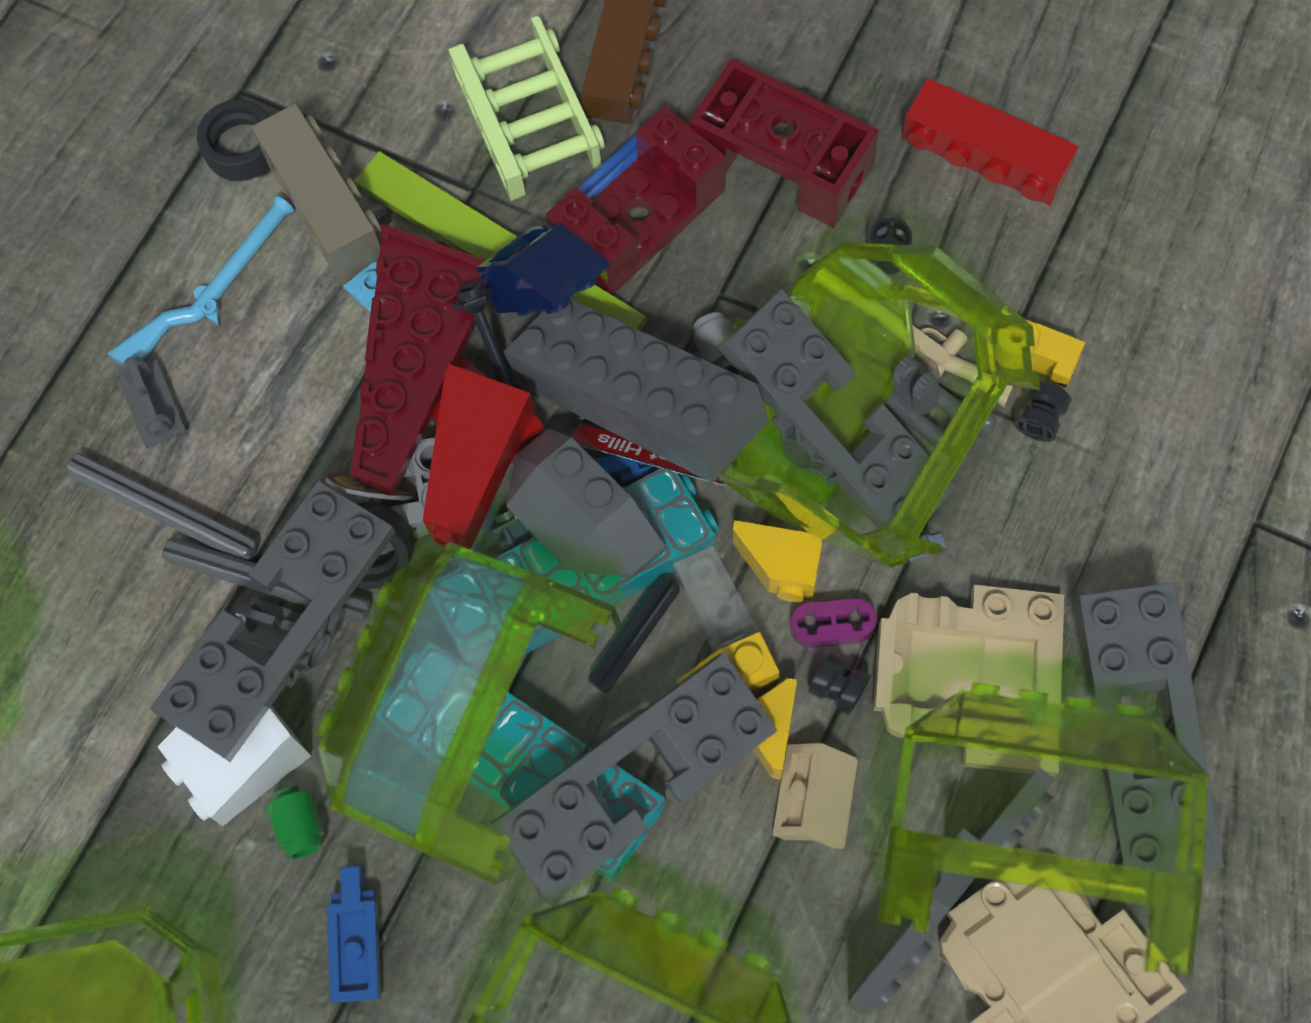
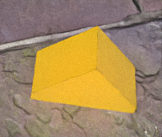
M790 678L757 699L777 729V732L752 751L773 779L779 780L782 778L797 680Z

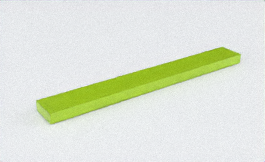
M380 151L354 180L357 189L451 248L499 264L501 272L499 278L545 307L561 294L638 330H641L646 324L645 315Z

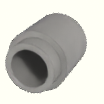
M719 312L709 313L699 318L693 325V341L701 359L734 374H738V370L718 349L736 332L732 322Z

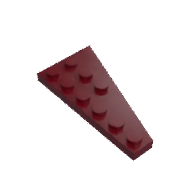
M381 224V247L376 264L377 279L375 295L371 303L365 352L366 367L364 381L361 384V407L359 423L356 424L350 474L353 481L394 495L439 403L445 370L448 364L457 365L476 325L473 314L453 309L451 304L457 298L456 291L460 287L473 282H480L482 288L491 287L493 289L501 272L499 264Z

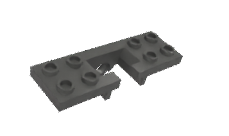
M783 289L773 294L718 348L745 379L758 385L762 399L776 413L770 421L780 431L782 448L788 459L796 466L819 475L828 486L838 483L895 548L905 546L957 488L884 404L874 408L862 421L869 431L849 452L805 404L825 381L834 392H837L844 388L857 373Z
M317 481L248 575L253 582L269 592H272L279 582L310 602L273 655L268 660L238 641L237 638L246 626L242 621L222 610L149 709L230 763L284 687L292 688L301 675L314 668L324 658L331 645L336 626L346 613L342 608L396 533L393 526Z
M1175 582L1081 595L1080 603L1099 715L1122 712L1121 696L1167 690L1175 731L1179 763L1132 769L1130 754L1106 757L1125 878L1224 868Z
M721 653L648 707L639 709L627 719L595 737L577 756L565 764L566 767L490 823L545 903L551 904L649 829L636 809L630 808L620 817H617L593 783L595 778L649 739L674 775L665 784L675 799L683 803L777 732V729L726 654Z
M1039 767L980 841L963 828L946 852L916 853L904 860L898 875L903 903L894 917L908 929L848 1002L862 1016L871 1007L878 1013L885 1007L901 987L894 978L901 969L910 975L932 949V946L925 941L926 938L948 913L954 903L990 859L999 865L1024 834L1016 827L1021 823L1028 829L1053 799L1046 790L1055 779ZM913 863H925L932 869L934 881L929 887L917 888L909 882L907 870Z

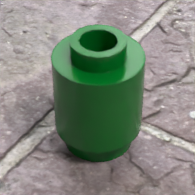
M291 786L275 792L272 795L273 801L266 806V811L279 850L285 851L288 860L300 859L323 848L321 838L324 836V831L311 792L300 791L299 786Z

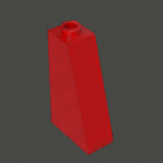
M448 364L444 374L423 522L431 535L430 538L435 543L448 549H456L458 545L471 550L535 410L529 392Z

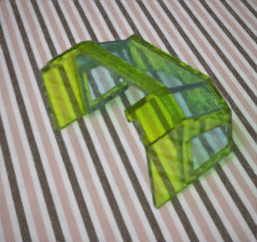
M449 542L397 572L391 583L386 581L381 587L375 602V607L379 608L373 625H365L356 644V649L360 651L354 667L348 666L339 680L337 692L341 693L338 703L334 711L329 709L325 713L319 725L317 735L322 738L318 745L331 809L431 857L493 884H499L511 880L515 872L504 867V863L495 860L497 850L500 849L506 852L512 837L461 816L456 811L492 727H495L501 714L500 709L537 625L594 648L599 634L592 632L596 622L618 631L621 621L613 605L551 579Z

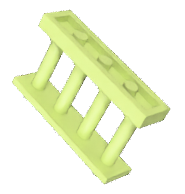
M539 16L531 18L535 39L480 60L477 57L469 58L464 44L448 49L454 74L510 200L526 195L523 179L529 177L528 172L586 151L595 169L601 165L600 149L605 148L598 126L596 124L590 126L556 54L560 52L556 36L552 29L545 30ZM540 54L547 66V72L494 92L491 88L484 90L480 82L485 80L484 75ZM556 86L563 101L562 104L509 124L506 121L499 123L495 116V113L499 112V107ZM571 118L578 136L523 157L520 153L513 156L509 146L514 144V139Z

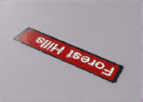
M575 421L567 434L580 446L706 480L603 427ZM730 463L714 483L727 485L734 469V464Z

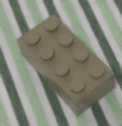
M295 103L251 126L271 172L343 291L347 293L343 286L375 261L377 263L381 247V227L370 209L365 210L360 202L362 197L350 177L345 178L340 170L342 165L332 147L325 146L321 139L323 138L322 132L312 115L304 118Z

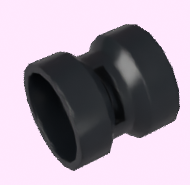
M884 218L872 227L867 249V261L870 267L877 273L893 275L902 271L906 266L912 243V231L909 226L900 219Z
M1034 382L1031 384L1026 395L1027 406L1020 409L1014 425L1022 434L1029 438L1042 442H1051L1055 440L1060 428L1059 417L1066 414L1072 399L1065 390L1054 384Z
M830 653L816 674L808 693L819 699L828 698L834 700L836 709L849 716L868 685L871 675L861 669L850 671L844 665L843 659Z

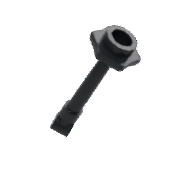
M473 282L460 287L456 291L457 298L451 305L454 310L473 314L494 368L493 374L496 381L522 390L518 384H513V375L509 365H506L483 311L493 294V289L491 287L482 288L480 282Z

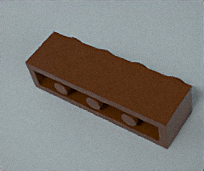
M605 0L581 93L583 112L586 117L631 124L635 109H642L645 85H641L643 75H650L653 51L649 49L651 41H658L661 17H658L660 7L666 8L668 0Z

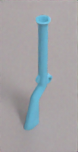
M275 196L272 207L207 287L198 286L194 290L193 295L196 301L192 306L162 312L108 352L107 355L125 367L123 362L132 356H139L141 361H144L170 327L195 323L204 317L220 327V308L216 302L285 216L295 212L294 208L283 198Z

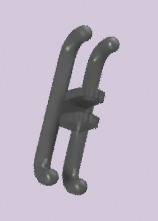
M868 323L865 327V336L877 357L893 370L894 390L863 364L853 344L845 343L841 346L840 355L857 373L853 379L944 455L953 459L964 458L969 452L970 443L965 436H957L952 439L925 416L935 406L971 434L979 437L992 434L995 428V418L992 414L983 413L978 417L939 386L938 380L933 374L929 372L927 374L923 373L919 369L917 361L909 356L906 358L897 352L885 339L879 323Z

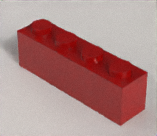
M927 78L907 112L902 132V139L907 140L915 148L929 150L946 158L954 166L966 167L983 175L985 179L994 184H1003L1021 192L1025 198L1031 201H1040L1051 206L1070 172L1079 148L1078 145L929 78Z

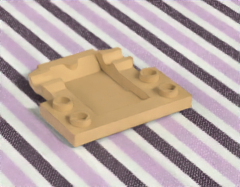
M974 585L971 589L970 608L958 607L949 597L924 598L919 596L918 593H910L897 600L889 619L881 618L879 622L873 711L882 712L887 731L898 738L916 742H941L948 739L963 741L962 766L1027 774H1034L1040 767L1050 776H1056L1059 773L1064 594Z
M1023 858L950 911L947 917L951 924L939 940L940 957L955 973L960 985L964 990L979 995L989 1008L970 1023H1145L1187 991L1124 909L1102 925L1093 914L1088 899L1075 879L1060 864L1053 860L1030 865Z

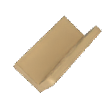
M822 743L787 745L772 836L783 840H813L834 849H843L846 842L858 763L857 758Z

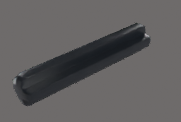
M666 575L658 577L590 673L588 679L592 686L604 693L610 692L679 594L680 585Z

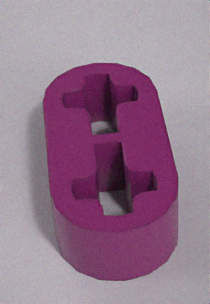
M853 598L806 603L795 609L791 616L790 632L797 644L807 648L858 644L865 642L871 637L875 630L877 616L874 608L862 599ZM850 612H858L860 619H867L866 622L862 623L860 631H853L852 624H836V622L848 620ZM806 616H813L815 623L830 622V625L817 627L815 635H808L806 628L798 627V625L804 624Z

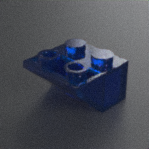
M562 224L531 227L476 267L485 288L491 287L493 289V294L490 298L497 313L516 312L518 316H523L533 311L545 310L547 314H552L564 309L570 304V297L577 292L594 286L597 283L596 277L609 268L610 265L604 256Z

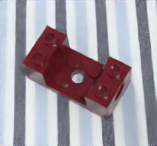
M733 58L730 59L689 120L691 128L726 156V173L737 156L740 155L799 184L798 211L832 228H835L875 162L879 129ZM784 123L791 125L795 131L789 136H779L772 129L776 125Z
M666 106L635 132L638 159L601 193L591 200L575 187L545 214L551 246L596 286L611 295L615 294L726 190V156ZM637 207L645 208L650 212L649 216L642 221H634L627 214L630 210Z

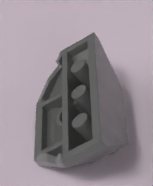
M548 428L515 455L506 505L507 509L565 570L602 575H619V577L632 579L666 550V546L632 497L572 437Z

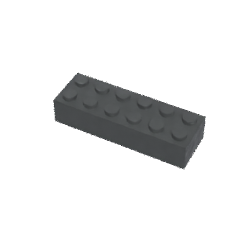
M561 294L504 351L520 386L712 483L715 482L769 420L756 383Z

